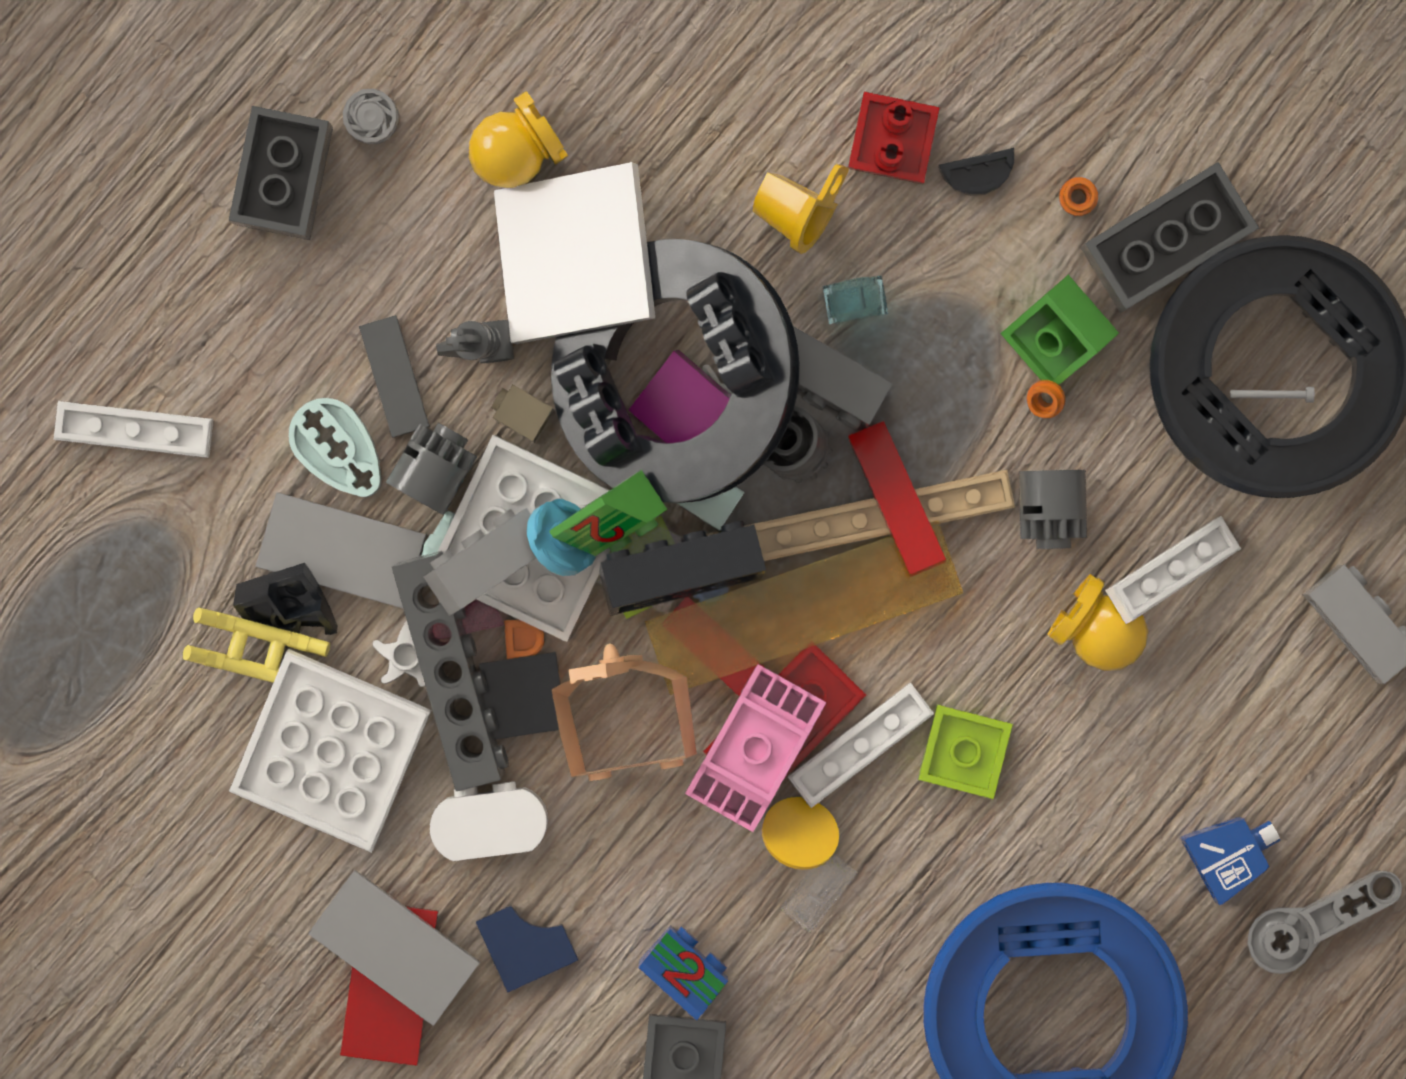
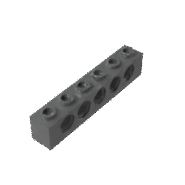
M442 551L398 562L391 568L455 791L457 792L501 780L506 773L504 768L509 767L505 747L503 745L498 746L493 731L498 730V722L493 708L487 709L483 695L488 692L486 679L482 670L476 671L473 656H477L476 644L472 634H466L462 619L466 618L465 607L449 616L440 602L439 604L432 605L427 603L422 596L424 586H428L424 576L434 570L430 562L443 554ZM443 623L449 627L451 631L450 641L441 642L435 638L433 634L434 624ZM446 661L457 662L462 669L461 678H449L444 672V663ZM455 699H467L473 708L472 715L462 716L458 714L454 708ZM473 735L480 738L483 743V751L480 753L470 752L465 746V737Z

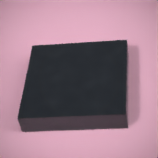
M556 652L479 663V668L485 676L488 692L483 694L487 709L493 708L498 722V730L493 731L495 740L559 730L552 689L561 684Z

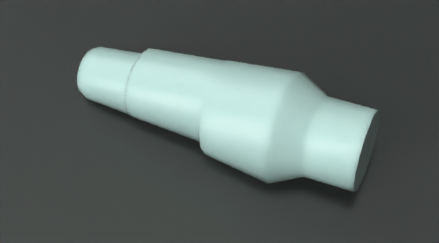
M446 511L433 534H430L424 542L421 556L438 552L455 513Z

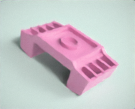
M758 664L685 794L754 832L826 702Z

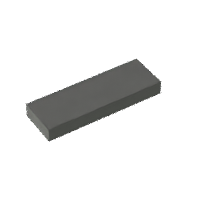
M391 316L359 326L392 438L415 432L419 424L426 428L430 427L397 316Z

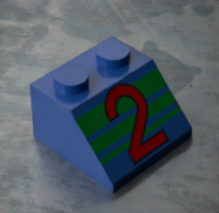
M670 925L640 958L638 968L695 1020H698L728 982V977L724 974L727 967L711 952L705 957L696 949L695 946L698 940L684 927L681 926L677 931Z

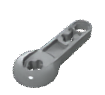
M1378 870L1303 908H1275L1265 911L1254 920L1249 929L1247 943L1251 957L1258 966L1271 973L1284 974L1295 971L1306 962L1321 941L1398 901L1402 894L1400 879L1391 872ZM1380 877L1388 878L1393 886L1391 895L1385 899L1377 898L1373 892V884ZM1363 886L1365 896L1373 905L1368 908V903L1362 901L1353 906V915H1350L1348 912H1341L1340 907L1344 905L1343 897L1346 896L1348 899L1354 900L1363 896V893L1359 891V888ZM1279 930L1280 934L1285 935L1287 933L1289 935V939L1285 941L1286 949L1284 951H1281L1278 947L1273 949L1271 943L1276 940L1274 933Z

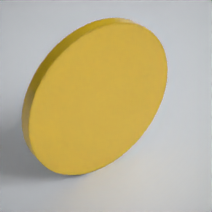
M791 797L777 802L767 812L762 825V837L767 850L777 861L794 869L807 870L823 865L833 856L839 842V829L833 815L823 805L817 803L810 808L803 797Z

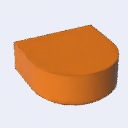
M504 620L507 659L533 656L541 651L545 643L544 631L521 620Z

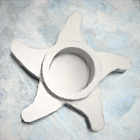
M407 621L398 635L397 642L383 644L378 640L373 642V647L384 658L389 660L388 672L381 678L383 684H388L406 673L417 679L420 687L425 686Z

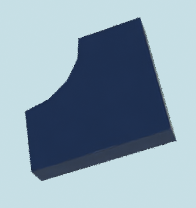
M512 905L476 921L507 992L513 991L579 960L563 924L552 927L533 925L521 918Z

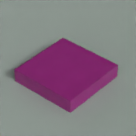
M675 350L635 400L629 411L664 442L679 443L690 440L711 427L723 413L731 394L680 350Z

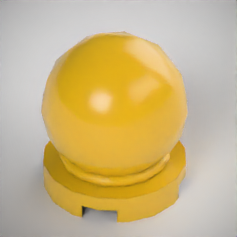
M527 91L513 99L517 106L514 112L499 111L487 116L473 130L469 142L470 163L474 172L484 182L493 186L514 188L526 184L539 173L544 158L549 159L550 157L556 165L568 157L557 135L546 118L540 115L534 105V100Z
M1089 574L1073 593L1078 598L1069 613L1063 610L1060 611L1048 635L1059 646L1066 640H1072L1076 654L1089 666L1103 671L1121 670L1133 664L1142 655L1147 642L1148 627L1143 614L1125 624L1109 596L1103 595V591H1101L1105 582Z

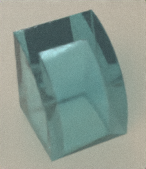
M882 276L854 278L822 286L829 324L862 320L888 314Z

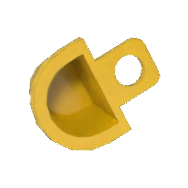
M836 164L832 168L820 194L783 175L767 172L755 197L753 212L790 240V247L800 254L806 253L814 246L828 225L838 205L834 200L849 172V168Z

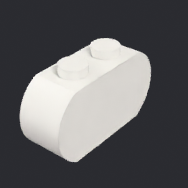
M515 781L492 784L493 791L478 793L477 786L457 792L454 789V796L442 801L432 815L430 822L432 842L444 857L452 861L530 852L541 842L548 827V813L544 802L532 790L526 787L516 788Z

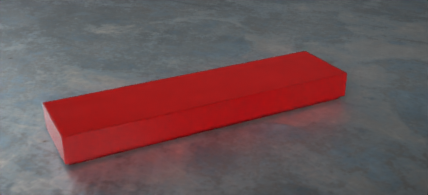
M882 421L849 435L848 440L909 576L913 577L946 563L944 553L885 422Z

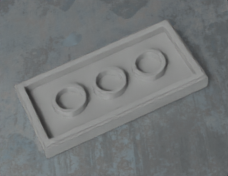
M276 492L255 567L276 572L306 563L319 585L403 608L391 567L398 562L420 557L427 534Z
M356 870L353 871L308 933L433 1026L480 963L478 959Z

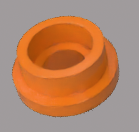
M1075 177L1065 182L1059 193V201L1062 208L1068 214L1084 216L1095 208L1098 202V191L1090 180L1083 177ZM1075 190L1082 191L1085 195L1084 203H1074L1071 199L1072 192Z
M1040 380L1034 383L1028 390V407L1038 417L1053 418L1065 406L1066 398L1064 391L1053 381ZM1042 393L1049 394L1053 402H1045L1042 399Z

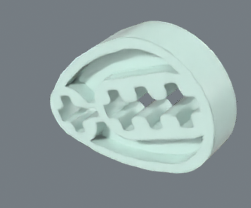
M320 398L306 403L295 413L289 426L290 447L296 458L312 474L330 486L346 493L360 497H370L377 493L382 483L380 460L366 426L351 407L339 400ZM311 411L317 414L321 411L323 417L320 419V423L323 427L329 429L333 426L336 430L332 435L333 439L340 444L344 441L347 442L348 447H346L345 453L348 456L344 460L339 457L333 459L330 457L329 454L333 449L327 442L318 443L317 439L320 437V432L316 428L306 429L305 424L308 419L305 415L307 412ZM352 463L363 473L372 472L373 476L370 478L372 487L367 490L363 486L358 489L355 487L354 483L358 479L350 468Z

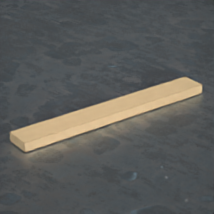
M1007 470L915 489L930 525L1015 508ZM875 498L751 524L755 525L764 561L890 534ZM718 531V532L709 533V534H706V535L709 536V535L717 534V533H719V531Z

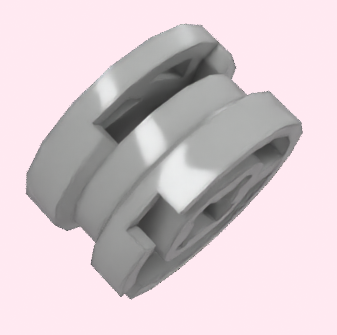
M362 89L354 93L347 100L343 110V123L348 133L359 142L368 145L380 144L388 140L396 131L399 122L398 109L394 101L384 92L376 89Z

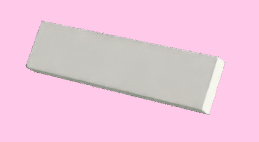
M58 401L53 440L209 458L214 420Z
M1220 516L1105 591L1123 621L1127 624L1239 551L1241 547L1222 516Z
M909 683L787 776V778L809 807L812 808L934 715V713L915 687Z

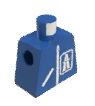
M1236 817L1180 837L1211 897L1218 905L1227 902L1269 868V864L1262 851L1281 841L1270 821L1250 830L1245 820L1241 817Z

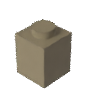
M513 384L509 391L504 388L501 389L491 407L496 411L493 416L495 420L534 443L554 411L551 406Z

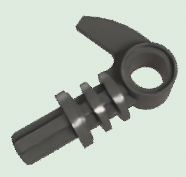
M508 320L483 323L466 321L457 328L451 329V337H446V341L436 344L439 356L479 360L480 363H494L514 359Z

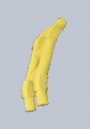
M197 608L193 615L195 623L233 632L227 654L187 645L183 651V659L274 683L285 646L327 657L330 650V642L225 613ZM248 636L270 642L264 664L242 659Z

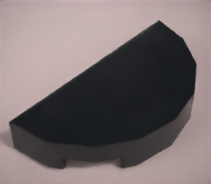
M1014 148L939 164L938 168L944 181L955 191L968 196L986 195L997 190L1009 178L1014 165Z

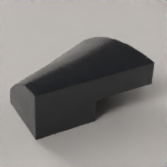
M306 563L236 584L233 606L243 619L300 633L301 626L324 627L325 635L337 633L338 626L331 608Z

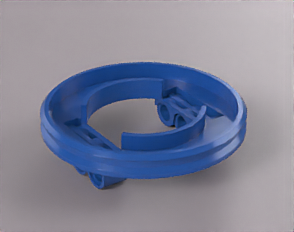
M1038 883L1011 889L991 898L969 913L954 928L939 950L929 973L923 1004V1023L930 1057L940 1079H1172L1182 1058L1186 1043L1188 1005L1182 975L1173 954L1156 929L1143 916L1122 901L1097 889L1069 883ZM1093 952L1114 972L1125 998V1030L1114 1055L1102 1068L1081 1069L1079 1067H1072L1071 1070L1045 1072L1032 1070L1030 1073H1012L993 1053L985 1032V1001L996 975L1010 961L1009 957Z

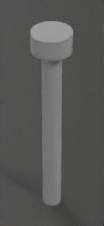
M1306 387L1305 391L1230 390V398L1305 399L1306 403H1314L1315 397L1314 387Z

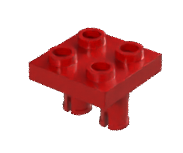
M864 91L848 168L850 170L923 185L940 107Z

